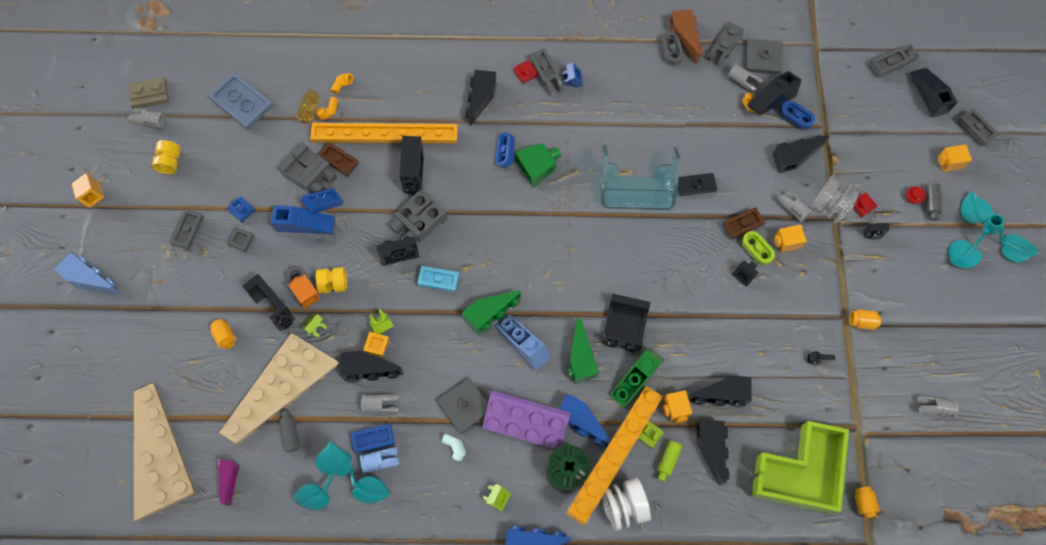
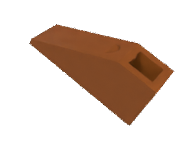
M692 9L672 11L669 19L671 32L679 36L682 49L695 64H698L700 56L703 55V48L699 46L700 33L696 31L697 18L693 16Z

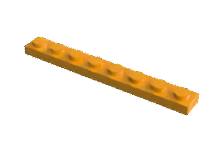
M312 123L310 139L312 143H402V136H421L422 143L457 144L458 126L457 124Z
M647 386L644 388L566 515L585 526L663 398L662 395Z

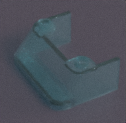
M603 145L601 159L602 205L609 209L669 210L673 208L676 203L681 162L677 147H673L671 164L660 165L656 169L655 177L619 176L618 166L615 163L608 162L607 146Z

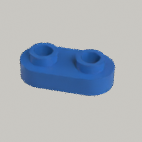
M794 101L784 102L780 109L781 116L800 129H809L815 122L814 114Z
M508 132L502 133L497 141L495 161L502 168L509 167L514 160L515 137Z

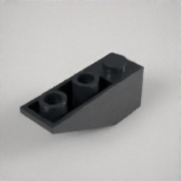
M928 68L910 72L932 118L949 113L958 103L950 87Z
M475 70L474 77L471 76L470 87H472V92H468L470 108L466 107L465 118L469 120V126L473 125L494 98L496 88V72Z
M786 71L776 76L747 106L755 113L762 115L795 98L802 79L790 71Z
M817 135L807 140L798 139L792 143L787 144V142L778 144L772 154L778 172L782 173L799 168L825 145L829 135Z
M352 351L340 353L341 377L348 383L359 382V379L375 381L379 380V377L395 379L399 375H404L402 367L365 352Z
M730 376L690 394L688 400L693 401L695 405H704L707 402L713 403L714 406L733 404V407L743 408L752 401L751 377Z
M700 420L696 424L697 445L719 486H723L729 480L730 475L729 468H726L729 450L728 447H725V439L728 438V428L725 427V421Z

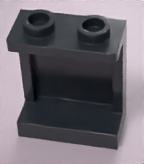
M259 274L242 286L256 304L266 297L277 309L269 318L279 331L285 330L293 324L295 318Z
M612 294L602 343H605L610 348H617L618 346L625 348L629 352L640 351L643 345L644 330L651 302Z

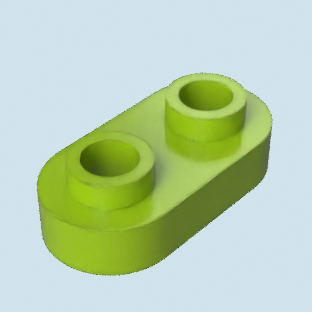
M749 231L744 235L742 245L758 264L769 265L775 258V252L772 247L755 231ZM748 241H753L754 245L749 244Z

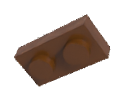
M330 142L318 154V156L329 162L330 166L347 177L359 164L356 158Z
M755 207L724 221L722 225L730 239L733 240L763 226L765 221Z

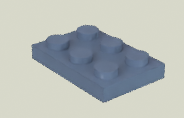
M235 72L208 95L212 102L247 130L273 107L271 101Z

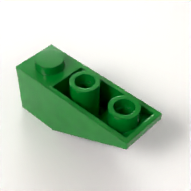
M517 290L476 300L462 312L463 320L477 335L481 332L485 333L491 328L492 323L496 319H502L510 307L514 308L520 303L521 291Z
M652 348L646 349L611 392L610 396L625 408L664 363L665 359Z

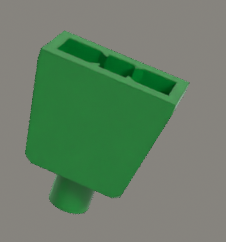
M540 143L515 152V161L532 187H535L556 170L555 160L562 155L558 147L548 151L546 146Z

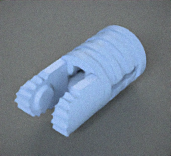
M397 448L360 455L363 473L400 465L399 459L395 458L398 454Z

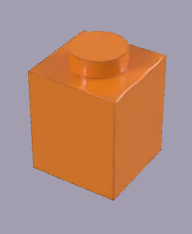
M305 274L294 278L288 285L304 309L321 299Z

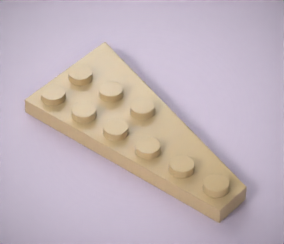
M291 333L219 433L238 445L254 433L264 422L272 419L277 412L286 408L308 391L313 384L326 377V374L334 368L341 365L340 362Z
M154 383L134 391V521L137 522L196 494L157 386Z

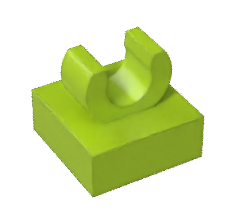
M381 309L378 310L380 316L376 319L372 314H369L371 320L369 324L374 333L377 334L394 327L388 315L384 314Z
M313 313L300 328L305 333L319 337L320 335L316 332V328L320 326L325 330L327 327L325 324L320 323L323 318Z
M648 421L638 440L652 450L664 432Z
M497 484L494 487L488 486L491 493L489 497L483 496V499L495 510L502 512L511 493Z

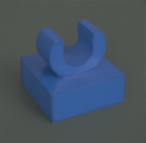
M574 63L568 64L567 70L562 72L565 78L568 77L566 80H563V83L566 86L573 84L576 88L583 86L581 70Z
M242 196L238 199L236 198L231 203L232 205L227 208L241 223L256 211Z

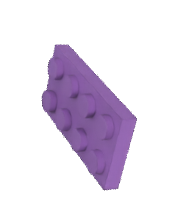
M492 390L482 428L551 449H557L562 446L571 413Z

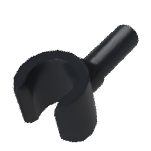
M814 351L808 354L807 363L817 365L819 364V359L835 360V355H823L818 351Z

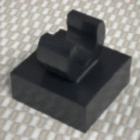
M744 260L732 275L747 287L759 273L755 269L758 265L753 261L747 263Z

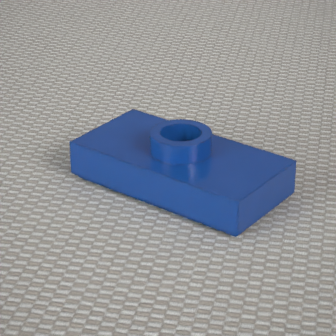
M334 188L304 195L301 199L311 214L341 206L344 202Z
M391 424L351 433L355 454L395 445Z

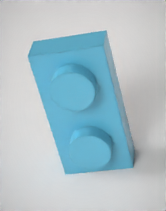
M421 266L417 285L456 293L459 272Z

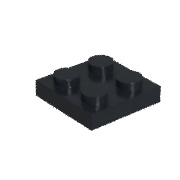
M405 236L397 241H384L380 245H376L383 266L420 257L415 236Z

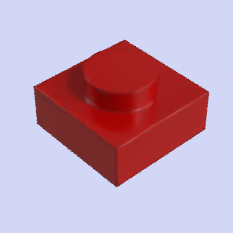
M529 60L514 67V73L522 84L538 77V72Z
M867 192L850 203L861 218L878 207Z

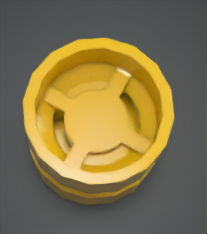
M167 140L158 141L155 148L157 156L153 157L152 169L163 174H175L181 146Z
M345 267L333 268L332 271L328 268L317 269L316 286L318 293H330L332 290L335 293L346 292L347 274Z

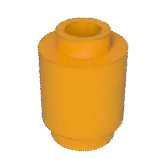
M857 309L856 311H851L849 321L850 325L857 329L876 330L881 325V316L877 311Z
M218 319L211 323L210 333L218 348H231L237 338L229 323L224 319Z
M871 486L854 489V499L858 514L863 515L864 519L876 517V512H880L875 491H872Z

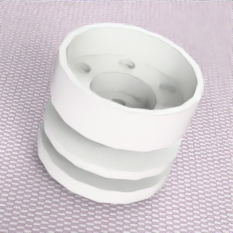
M638 478L623 481V492L620 491L617 484L612 485V492L609 487L603 495V505L607 518L610 520L615 531L621 530V521L625 528L630 526L629 516L632 517L636 524L651 520L648 501Z

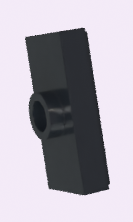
M714 173L677 178L680 197L717 191Z

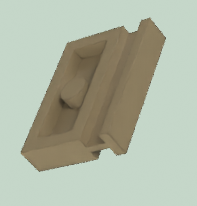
M164 77L128 84L129 98L131 100L130 106L132 109L169 103L167 83Z

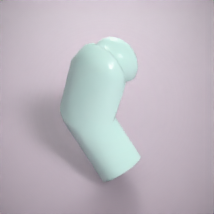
M445 433L442 443L452 447V458L454 460L461 461L466 453L463 442Z

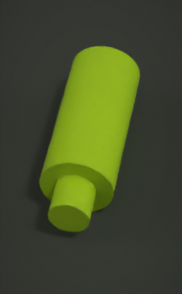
M669 441L657 469V472H659L657 480L665 482L667 477H671L683 448L681 444Z

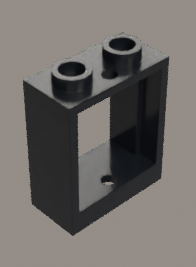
M402 136L399 177L403 193L415 195L420 189L422 190L424 165L421 136Z

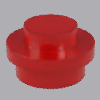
M913 186L908 189L906 198L911 204H920L925 200L926 194L922 188Z

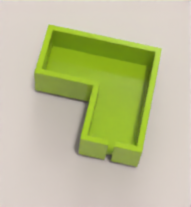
M807 421L801 425L797 460L763 452L756 456L754 475L758 476L753 479L751 497L832 515L840 513L842 509L849 429Z

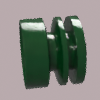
M563 445L555 449L550 455L546 467V478L549 484L556 491L564 494L580 490L591 472V462L587 453L574 445ZM565 464H567L568 466L571 464L573 465L572 472L570 470H564L566 466Z

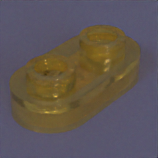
M309 89L304 94L296 115V119L303 124L313 119L314 108L319 102L318 93L312 89Z

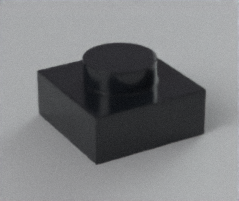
M869 224L863 230L864 238H883L890 230L889 224Z

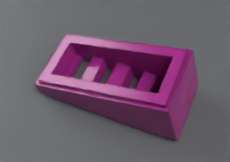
M218 460L220 503L226 506H230L232 503L240 467L234 461Z

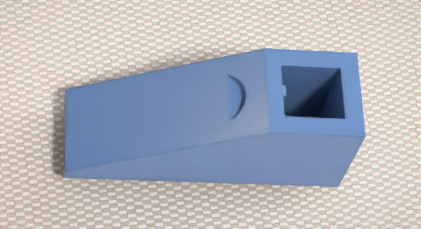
M70 253L54 268L58 274L77 288L111 294L119 293L114 288L116 284L108 277L105 279L100 277L103 273L95 266L89 268L87 266L89 262L81 255L76 257Z
M510 314L495 326L520 356L535 370H538L551 359L545 344Z

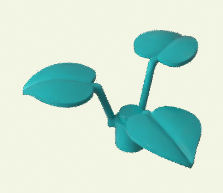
M973 191L965 197L960 208L962 218L970 224L977 222L984 224V233L973 246L965 240H957L950 245L948 253L950 262L954 266L964 269L977 266L982 260L983 255L975 248L987 234L994 235L998 232L1000 244L1003 245L1001 252L1006 259L1012 262H1024L1040 252L1032 243L1019 235L1008 234L1003 237L1005 229L1002 227L1005 223L1004 218L999 214H993L991 205L978 197Z
M330 441L315 460V466L320 472L330 474L324 488L321 489L317 484L304 485L295 493L294 502L310 510L325 508L330 501L329 495L325 492L334 475L343 477L348 473L350 474L352 485L355 487L352 490V496L360 502H379L388 497L391 491L381 480L375 477H364L357 483L353 474L354 468H352L351 454L343 451Z

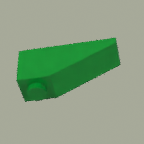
M577 318L570 362L567 368L569 378L573 379L575 384L597 378L599 374L581 318Z

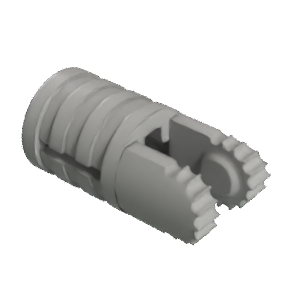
M738 64L734 65L727 77L753 93L757 89L747 83V79L750 78L759 84L763 81V79L750 71L748 72L746 69L738 66Z
M135 108L133 110L134 114L129 115L127 119L130 123L162 129L166 122V116L163 112Z
M787 190L778 197L779 202L800 222L807 219L813 212L791 190Z
M362 394V413L399 412V407L383 406V401L398 400L399 394Z
M927 396L917 397L918 404L922 405L919 407V413L951 418H956L959 406L957 400Z

